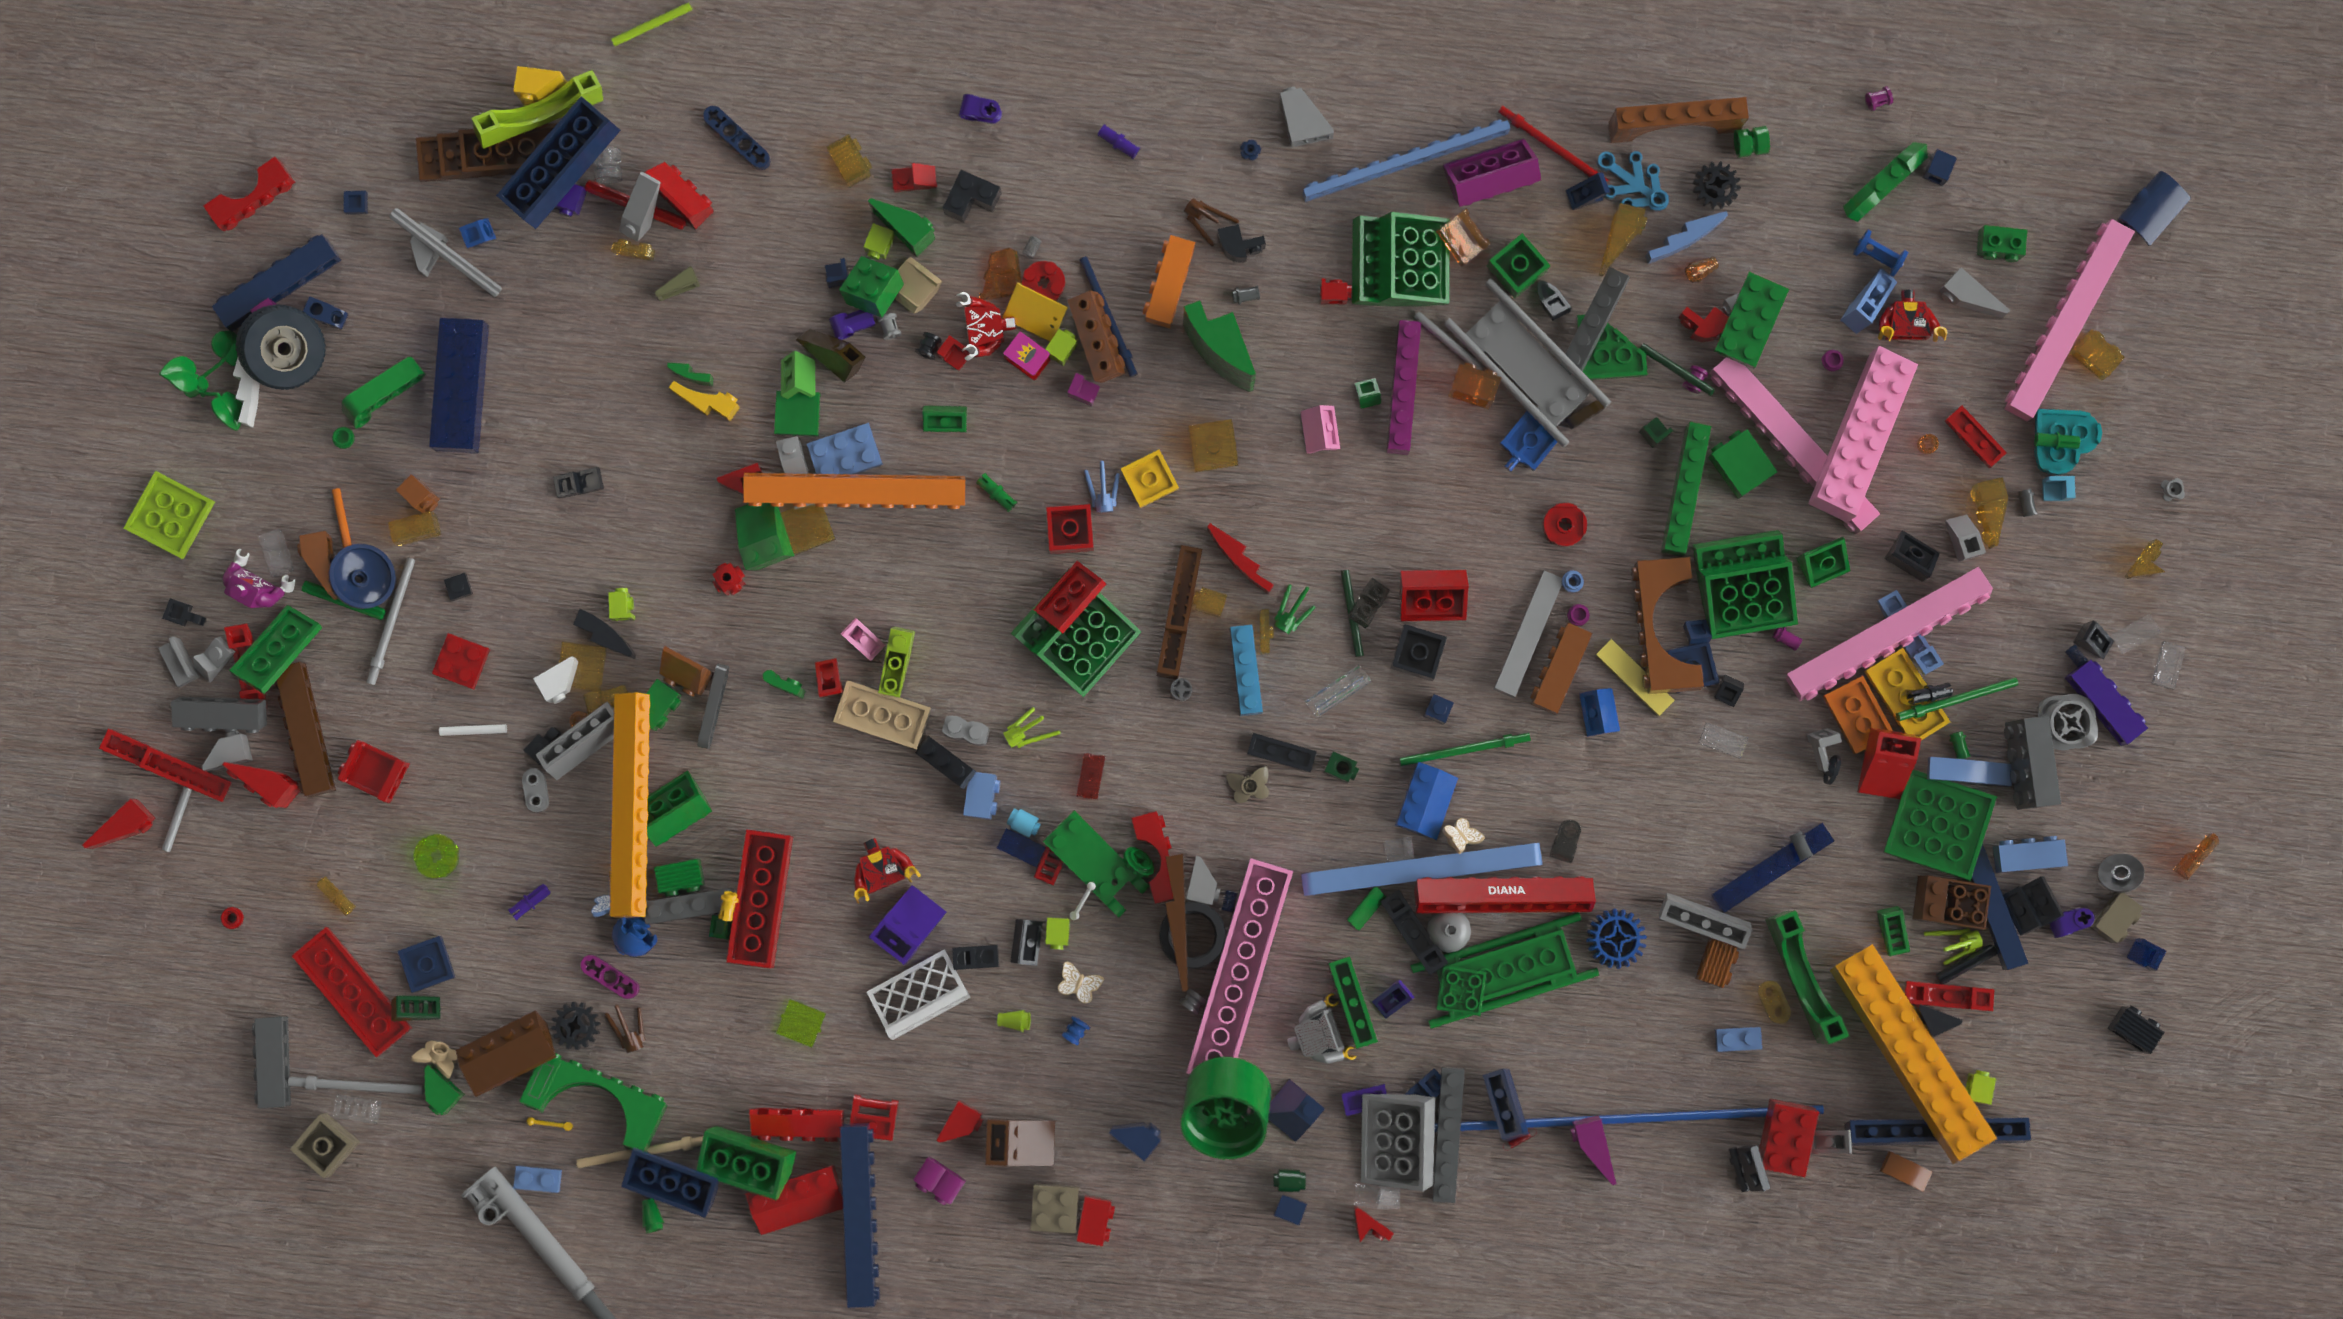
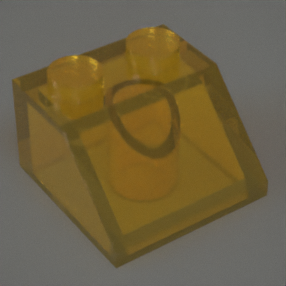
M1232 419L1189 425L1188 431L1195 473L1238 466Z

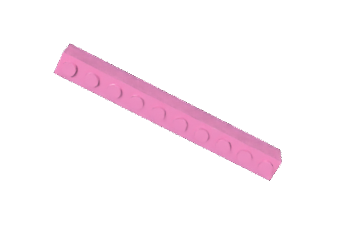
M2113 219L2106 224H2101L2096 232V235H2098L2096 242H2092L2086 251L2089 255L2085 261L2082 260L2076 269V272H2078L2077 277L2071 279L2066 287L2068 291L2066 297H2062L2056 306L2058 311L2055 317L2052 315L2045 326L2048 330L2045 335L2042 334L2035 344L2038 347L2036 352L2029 355L2025 362L2028 365L2025 372H2020L2015 381L2017 383L2015 390H2011L2007 395L2005 410L2025 421H2029L2035 416L2135 231Z
M1726 357L1709 373L1712 376L1711 380L1718 387L1721 386L1726 391L1727 398L1732 403L1736 402L1740 406L1741 413L1756 424V430L1760 434L1766 435L1771 440L1770 445L1776 451L1780 450L1785 456L1784 459L1787 464L1792 468L1795 467L1800 472V478L1815 488L1828 456L1745 365ZM1864 497L1857 516L1848 523L1844 522L1843 524L1850 532L1854 531L1857 534L1877 518L1880 513Z
M1977 567L1789 672L1786 681L1799 701L1805 698L1807 701L1818 695V691L1825 688L1828 690L1834 687L1839 679L1852 677L1856 674L1857 669L1870 667L1876 662L1875 659L1880 656L1885 658L1891 655L1896 647L1909 645L1914 641V637L1920 634L1921 636L1927 635L1933 630L1932 627L1938 624L1941 626L1952 620V616L1959 613L1962 615L1968 612L1973 604L1986 602L1990 599L1993 587L1981 569Z

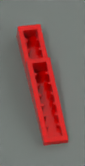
M108 728L99 749L220 802L224 801L232 784L227 779L211 772L203 771L202 768L114 729Z

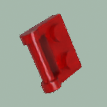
M854 1094L850 1124L869 1123V1128L874 1131L875 1139L893 1141L899 1100L883 1101L861 1098V1095ZM861 1106L890 1110L889 1117L859 1113V1108Z

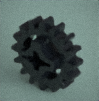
M1721 161L1717 166L1710 162L1709 168L1704 165L1701 168L1702 172L1698 171L1695 176L1698 179H1694L1693 185L1697 187L1694 188L1693 193H1699L1697 201L1703 199L1704 207L1709 203L1711 204V209H1714L1716 205L1723 209L1725 203L1729 206L1732 203V199L1735 200L1738 197L1736 192L1741 187L1736 184L1739 183L1740 178L1734 177L1737 172L1736 170L1729 171V164L1724 168ZM1709 174V181L1703 184L1704 177ZM1715 182L1716 185H1720L1721 187L1718 189L1717 186H1713V183ZM1730 187L1729 194L1727 196H1724L1725 189H1728Z
M572 1002L571 1007L568 1004H564V1011H556L559 1017L552 1018V1021L556 1022V1026H552L551 1030L557 1031L553 1038L560 1037L561 1040L558 1044L563 1045L567 1043L566 1049L568 1050L573 1045L575 1050H580L581 1044L584 1048L589 1047L587 1041L595 1042L596 1040L593 1035L600 1034L596 1026L601 1025V1022H595V1018L599 1016L598 1013H591L593 1010L592 1006L585 1009L584 1002H581L579 1007L577 1002ZM575 1011L573 1017L569 1019L564 1018L568 1013ZM585 1015L588 1017L590 1025L585 1021ZM577 1022L580 1025V1029L574 1031L575 1027L571 1026L572 1023ZM562 1027L565 1028L567 1036L564 1035ZM580 1034H587L582 1040L576 1041Z

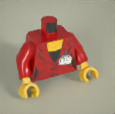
M1911 289L1902 290L1901 301H1895L1890 307H1887L1879 319V340L1883 336L1888 341L1927 340L1933 334V341L1937 342L1938 336L1943 337L1944 341L1947 337V329L1941 327L1937 318L1924 301H1914V290Z
M876 838L863 843L868 855L860 858V863L856 866L854 897L857 904H859V898L865 896L868 902V894L906 878L912 883L911 876L913 874H917L918 877L921 875L914 867L909 856L897 848L891 849L889 846L880 849Z

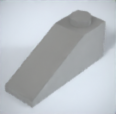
M644 172L639 174L622 215L620 233L638 242L651 228L660 181Z
M1963 268L1958 269L1939 290L1946 302L1953 303L1959 307L2003 318L2010 312V309Z
M795 436L776 441L784 473L809 474L802 445L798 437ZM806 503L805 507L812 506L815 504ZM794 506L795 510L804 508V507H795V506Z

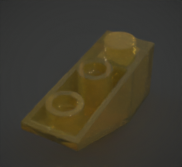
M2003 477L1977 483L1972 486L1971 498L1974 503L1976 502L1978 508L1976 513L1977 519L1980 524L1982 523L1984 530L1982 533L1983 541L1986 545L1988 544L1989 549L1998 546L2008 503V494Z

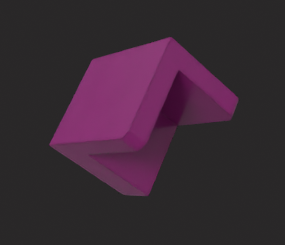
M1076 373L1067 394L1068 397L1092 407L1100 386L1085 380L1083 375Z

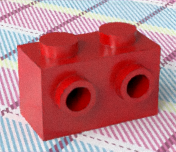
M1085 1195L1076 1242L1103 1247L1104 1241H1109L1111 1228H1107L1108 1219L1113 1220L1115 1206H1111L1112 1200Z

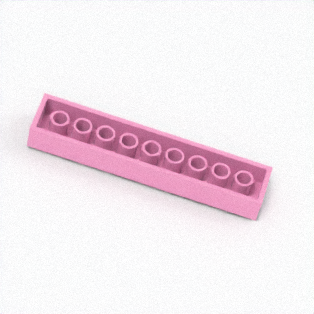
M1250 858L1187 1067V1074H1190L1202 1062L1212 1058H1238L1293 871Z

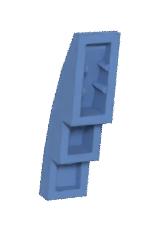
M1727 211L1686 222L1682 227V233L1668 236L1664 240V247L1648 251L1645 256L1647 263L1650 264L1667 258L1699 241L1725 220L1728 216Z
M1928 757L1927 779L1967 784L2012 786L2010 772L2012 770L2011 764Z

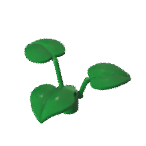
M229 330L220 331L213 336L211 341L212 350L221 360L200 376L195 374V363L187 357L179 356L166 363L159 375L168 380L175 388L184 392L189 398H194L198 395H201L203 398L206 396L216 397L211 401L213 413L227 427L237 431L241 425L238 420L243 406L242 402L235 399L236 395L231 392H225L222 395L218 392H206L209 386L206 377L220 367L225 361L230 366H236L238 358L236 337L238 336Z

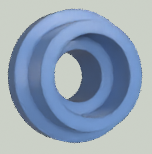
M1568 571L1563 575L1562 586L1566 591L1574 593L1583 587L1584 579L1579 572ZM1570 578L1575 580L1574 586L1569 584Z

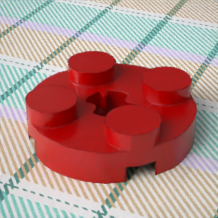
M1038 261L1031 264L1024 271L1022 279L1023 286L1054 301L1059 300L1066 286L1062 270L1051 261ZM1041 278L1049 279L1050 282L1047 283V288H1042V285L1038 286L1037 283L1040 282Z
M1572 503L1556 504L1548 510L1543 519V531L1547 540L1560 547H1569L1578 543L1587 530L1585 514ZM1562 519H1566L1567 523L1571 524L1567 531L1559 527V522L1562 523Z

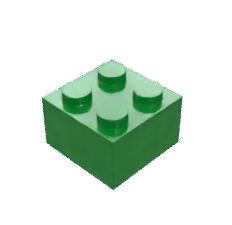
M1523 233L1491 258L1487 264V268L1514 299L1548 272L1551 266Z
M861 256L839 290L847 305L883 318L903 287L904 282L898 269Z

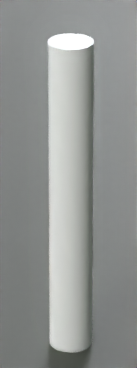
M506 724L439 728L440 736L507 733Z

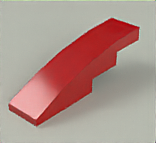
M1209 523L1207 530L1222 553L1250 582L1269 595L1274 585L1256 574L1260 569V565L1243 555L1247 546Z

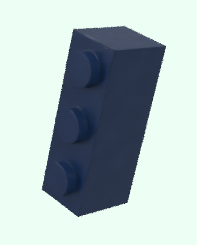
M1503 1068L1484 1074L1483 1079L1502 1140L1509 1141L1528 1135L1529 1131L1510 1069Z

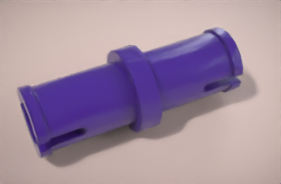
M1105 124L1097 134V136L1113 145V149H1119L1131 157V159H1134L1140 150V147L1127 140L1124 134H1118Z

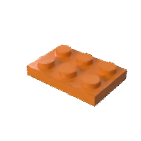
M1860 676L1823 696L1853 754L1866 749L1870 727L1893 731L1864 676Z

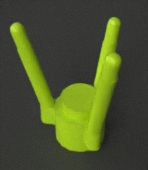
M1032 707L1014 724L1007 727L1008 730L1003 734L1011 748L1016 745L1018 748H1021L1024 745L1059 735L1061 732L1058 730L1023 740L1026 738L1025 731L1044 720V717L1040 716L1022 728L1019 726L1035 711V708Z
M1969 928L1963 930L1927 931L1923 933L1924 936L1962 935L1959 938L1960 943L1945 947L1943 951L1947 952L1961 947L1964 951L1943 962L1944 965H1948L1967 954L1973 953L1975 949L1983 946L1980 933L1977 930L1970 932Z

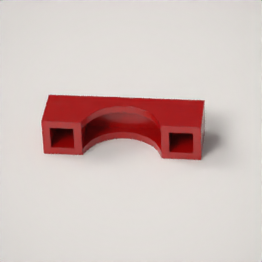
M275 156L257 168L258 182L255 189L248 196L232 199L219 194L203 205L217 227L222 231L234 229L239 221L253 216L258 208L262 205L270 204L275 196L289 191L292 185L296 183L282 162Z
M1157 811L1131 818L1137 840L1153 845L1161 858L1160 870L1157 876L1149 882L1155 904L1174 899L1166 857L1169 856L1168 850L1172 849L1169 836L1164 837L1162 828L1166 827L1163 815L1158 816Z

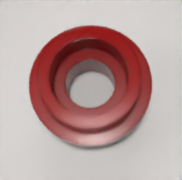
M229 907L221 914V923L228 929H236L243 923L244 915L239 908ZM232 914H235L236 920L234 922L230 921V916Z

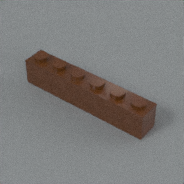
M302 662L292 663L274 684L279 688L280 696H278V702L285 713L283 723L290 734L288 744L295 755L293 765L295 771L299 772L301 780L298 782L299 789L305 797L311 798L336 791L307 666Z

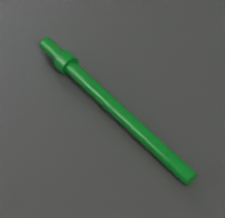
M2014 677L1925 705L1917 704L1911 706V709L1896 713V718L1898 721L1913 717L1917 719L1925 716L1926 713L2018 686L2019 683L2017 678Z
M1529 733L1513 736L1512 734L1503 735V738L1400 757L1399 759L1401 766L1503 746L1505 748L1514 747V744L1529 742L1531 738Z

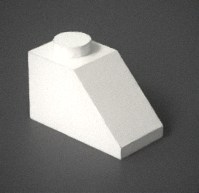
M571 656L533 678L547 702L559 703L570 692L578 665V660L575 657Z

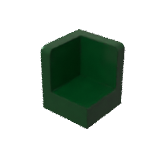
M1658 417L1643 426L1639 433L1653 448L1670 435L1673 430L1671 427L1667 430Z

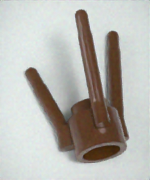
M1193 198L1184 209V213L1188 215L1186 219L1195 226L1211 246H1214V242L1198 224L1196 219L1201 220L1205 216L1213 222L1219 223L1217 218L1206 212L1208 210L1234 223H1239V220L1205 204L1201 200L1198 201Z
M618 1004L614 1007L623 1028L624 1036L620 1033L609 1013H605V1017L618 1037L622 1049L625 1048L626 1053L644 1048L642 1042L646 1041L643 1032L642 1011L640 1007L637 1008L639 1035H637L636 1031L629 1032Z

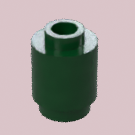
M1278 1169V1174L1273 1176V1187H1277L1278 1192H1300V1190H1305V1172Z

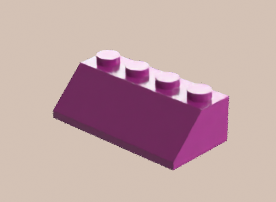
M1524 138L1443 164L1452 195L1459 207L1468 206L1473 202L1490 199L1495 195L1511 192L1514 189L1530 186L1535 182L1541 181L1538 158Z

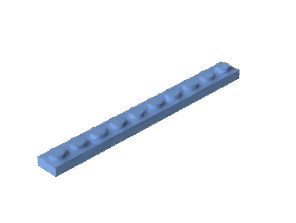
M1496 120L1491 122L1489 127L1483 129L1475 127L1469 130L1468 134L1462 136L1460 133L1454 134L1447 141L1440 142V140L1429 143L1426 148L1420 149V147L1409 150L1408 154L1402 156L1395 154L1388 157L1387 161L1381 163L1379 161L1371 162L1364 169L1353 168L1347 171L1346 175L1340 177L1332 175L1326 178L1325 182L1319 184L1317 181L1309 183L1303 189L1304 201L1307 202L1507 135L1510 131L1508 120L1503 122Z

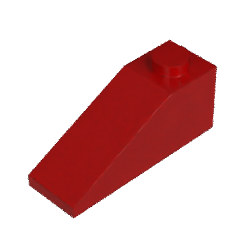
M130 798L82 846L86 849H95L140 833H145L152 827V822L156 818L138 799Z

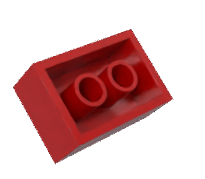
M1769 1099L1759 1147L1765 1170L1806 1177L1819 1111L1812 1106Z

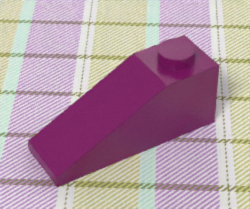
M1597 1115L1572 1121L1573 1128L1570 1129L1573 1142L1577 1141L1580 1148L1612 1185H1617L1601 1118Z

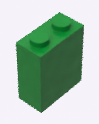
M1748 429L1742 433L1738 430L1730 435L1728 443L1723 445L1720 442L1711 449L1713 453L1708 456L1737 499H1740L1778 472Z

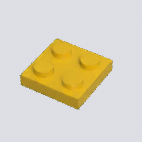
M1160 449L1120 469L1140 508L1179 489Z

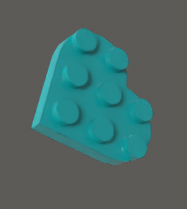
M2038 409L2035 414V434L2036 432L2047 434L2059 432L2060 435L2078 436L2080 438V447L2078 449L2058 448V450H2055L2054 447H2037L2034 445L2037 467L2040 471L2055 476L2064 475L2073 470L2079 462L2080 455L2094 450L2101 442V424L2089 412Z

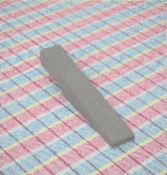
M1545 570L1543 571L1493 690L1511 698L1516 696L1562 586L1561 577Z

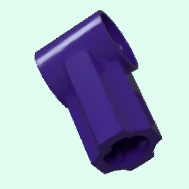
M857 310L849 314L840 313L829 318L835 338L841 340L853 336L855 332L876 325L873 315L863 310Z

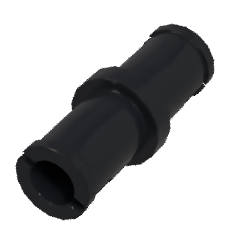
M1950 683L1937 686L1926 685L1923 689L1908 691L1906 696L1907 699L1913 698V700L1908 701L1910 705L1925 701L1931 703L1936 699L1952 696L1953 689H1947L1951 687Z

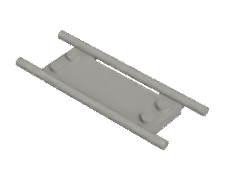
M1489 279L1485 285L1500 301L1466 334L1451 318L1444 325L1564 448L1570 441L1556 426L1577 408L1590 393L1605 408L1611 401L1492 279ZM1518 319L1572 373L1571 375L1517 321ZM1485 351H1486V353L1517 383V385L1538 405V407H1536V406L1513 384V382L1484 354Z

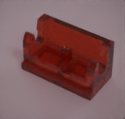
M1084 753L1076 797L1098 801L1106 756Z

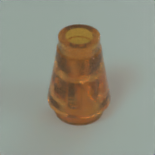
M1715 257L1691 262L1685 268L1686 277L1691 283H1699L1715 271V269L1719 268L1718 261Z

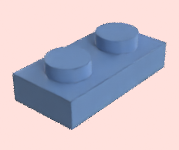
M1761 1027L1715 1029L1716 1052L1762 1049Z
M517 1165L513 1188L559 1193L562 1170Z

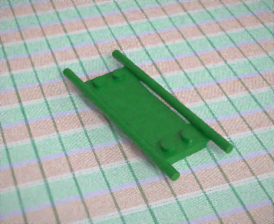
M1579 912L1463 948L1456 952L1444 954L1448 961V964L1445 966L1487 972L1483 1001L1550 980L1548 983L1482 1003L1481 1013L1599 976L1597 967L1576 974L1566 938L1561 928L1581 921ZM1536 935L1535 938L1460 961L1461 958ZM1420 962L1410 965L1413 974L1425 970ZM1442 968L1436 971L1439 983ZM1449 1012L1447 1015L1428 1020L1430 1029L1474 1015Z

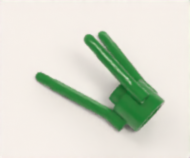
M1291 584L1287 586L1279 611L1274 618L1276 620L1275 627L1289 635L1291 630L1295 632L1297 627L1315 610L1316 607L1314 605L1311 606L1294 622L1296 618L1293 615L1309 591V587H1305L1290 612H1284L1283 614L1292 588Z

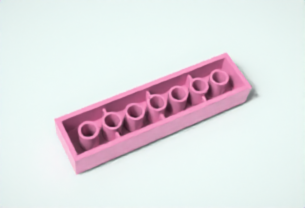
M1878 346L1869 354L1809 500V505L1847 523L1857 516L1918 364L1881 346Z

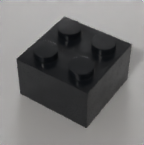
M1404 624L1390 669L1433 681L1447 637Z

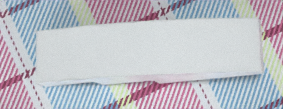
M237 358L233 376L240 380L235 399L243 403L238 422L245 426L253 427L258 407L260 383L246 373Z

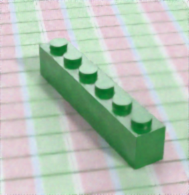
M1689 422L1685 427L1661 553L1682 557L1687 552L1712 426Z

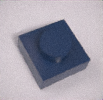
M344 191V213L368 214V193L366 191Z
M1706 619L1685 621L1683 628L1689 644L1711 641L1712 635Z

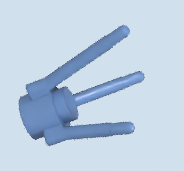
M1100 461L1101 494H1097V499L1089 472L1084 470L1092 499V507H1096L1097 513L1113 512V507L1116 506L1120 474L1117 473L1115 476L1112 496L1110 498V494H1106L1104 461Z

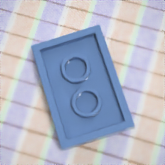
M869 423L807 443L816 474H858L883 465Z

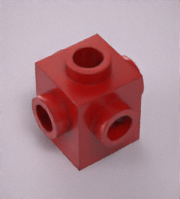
M732 563L719 565L715 569L716 572L712 574L715 578L712 583L719 593L723 591L727 596L738 593L743 589L742 586L746 584L742 579L745 577L743 571L739 566L735 567ZM730 574L731 579L724 581L723 578Z

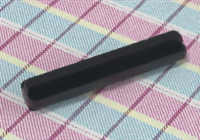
M1987 945L1935 975L1936 979L1940 984L1944 985L1996 956L1997 951L1993 945Z

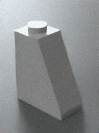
M1289 87L1280 92L1279 100L1291 148L1333 139V128L1302 88Z

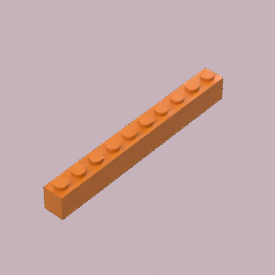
M744 473V503H748L749 506H762V503H771V506L774 507L784 506V503H793L795 507H805L806 503L815 504L816 507H828V504H837V507L843 508L850 507V504H859V507L870 508L872 504H881L882 508H894V505H903L904 508H916V505H925V508L936 509L938 505H947L949 509H959L960 505L965 506V476Z

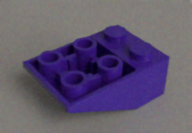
M912 885L882 919L869 938L903 965H906L947 912Z

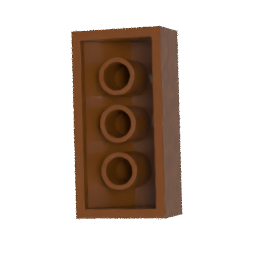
M536 1010L456 1050L459 1067L475 1097L556 1058L548 1024Z

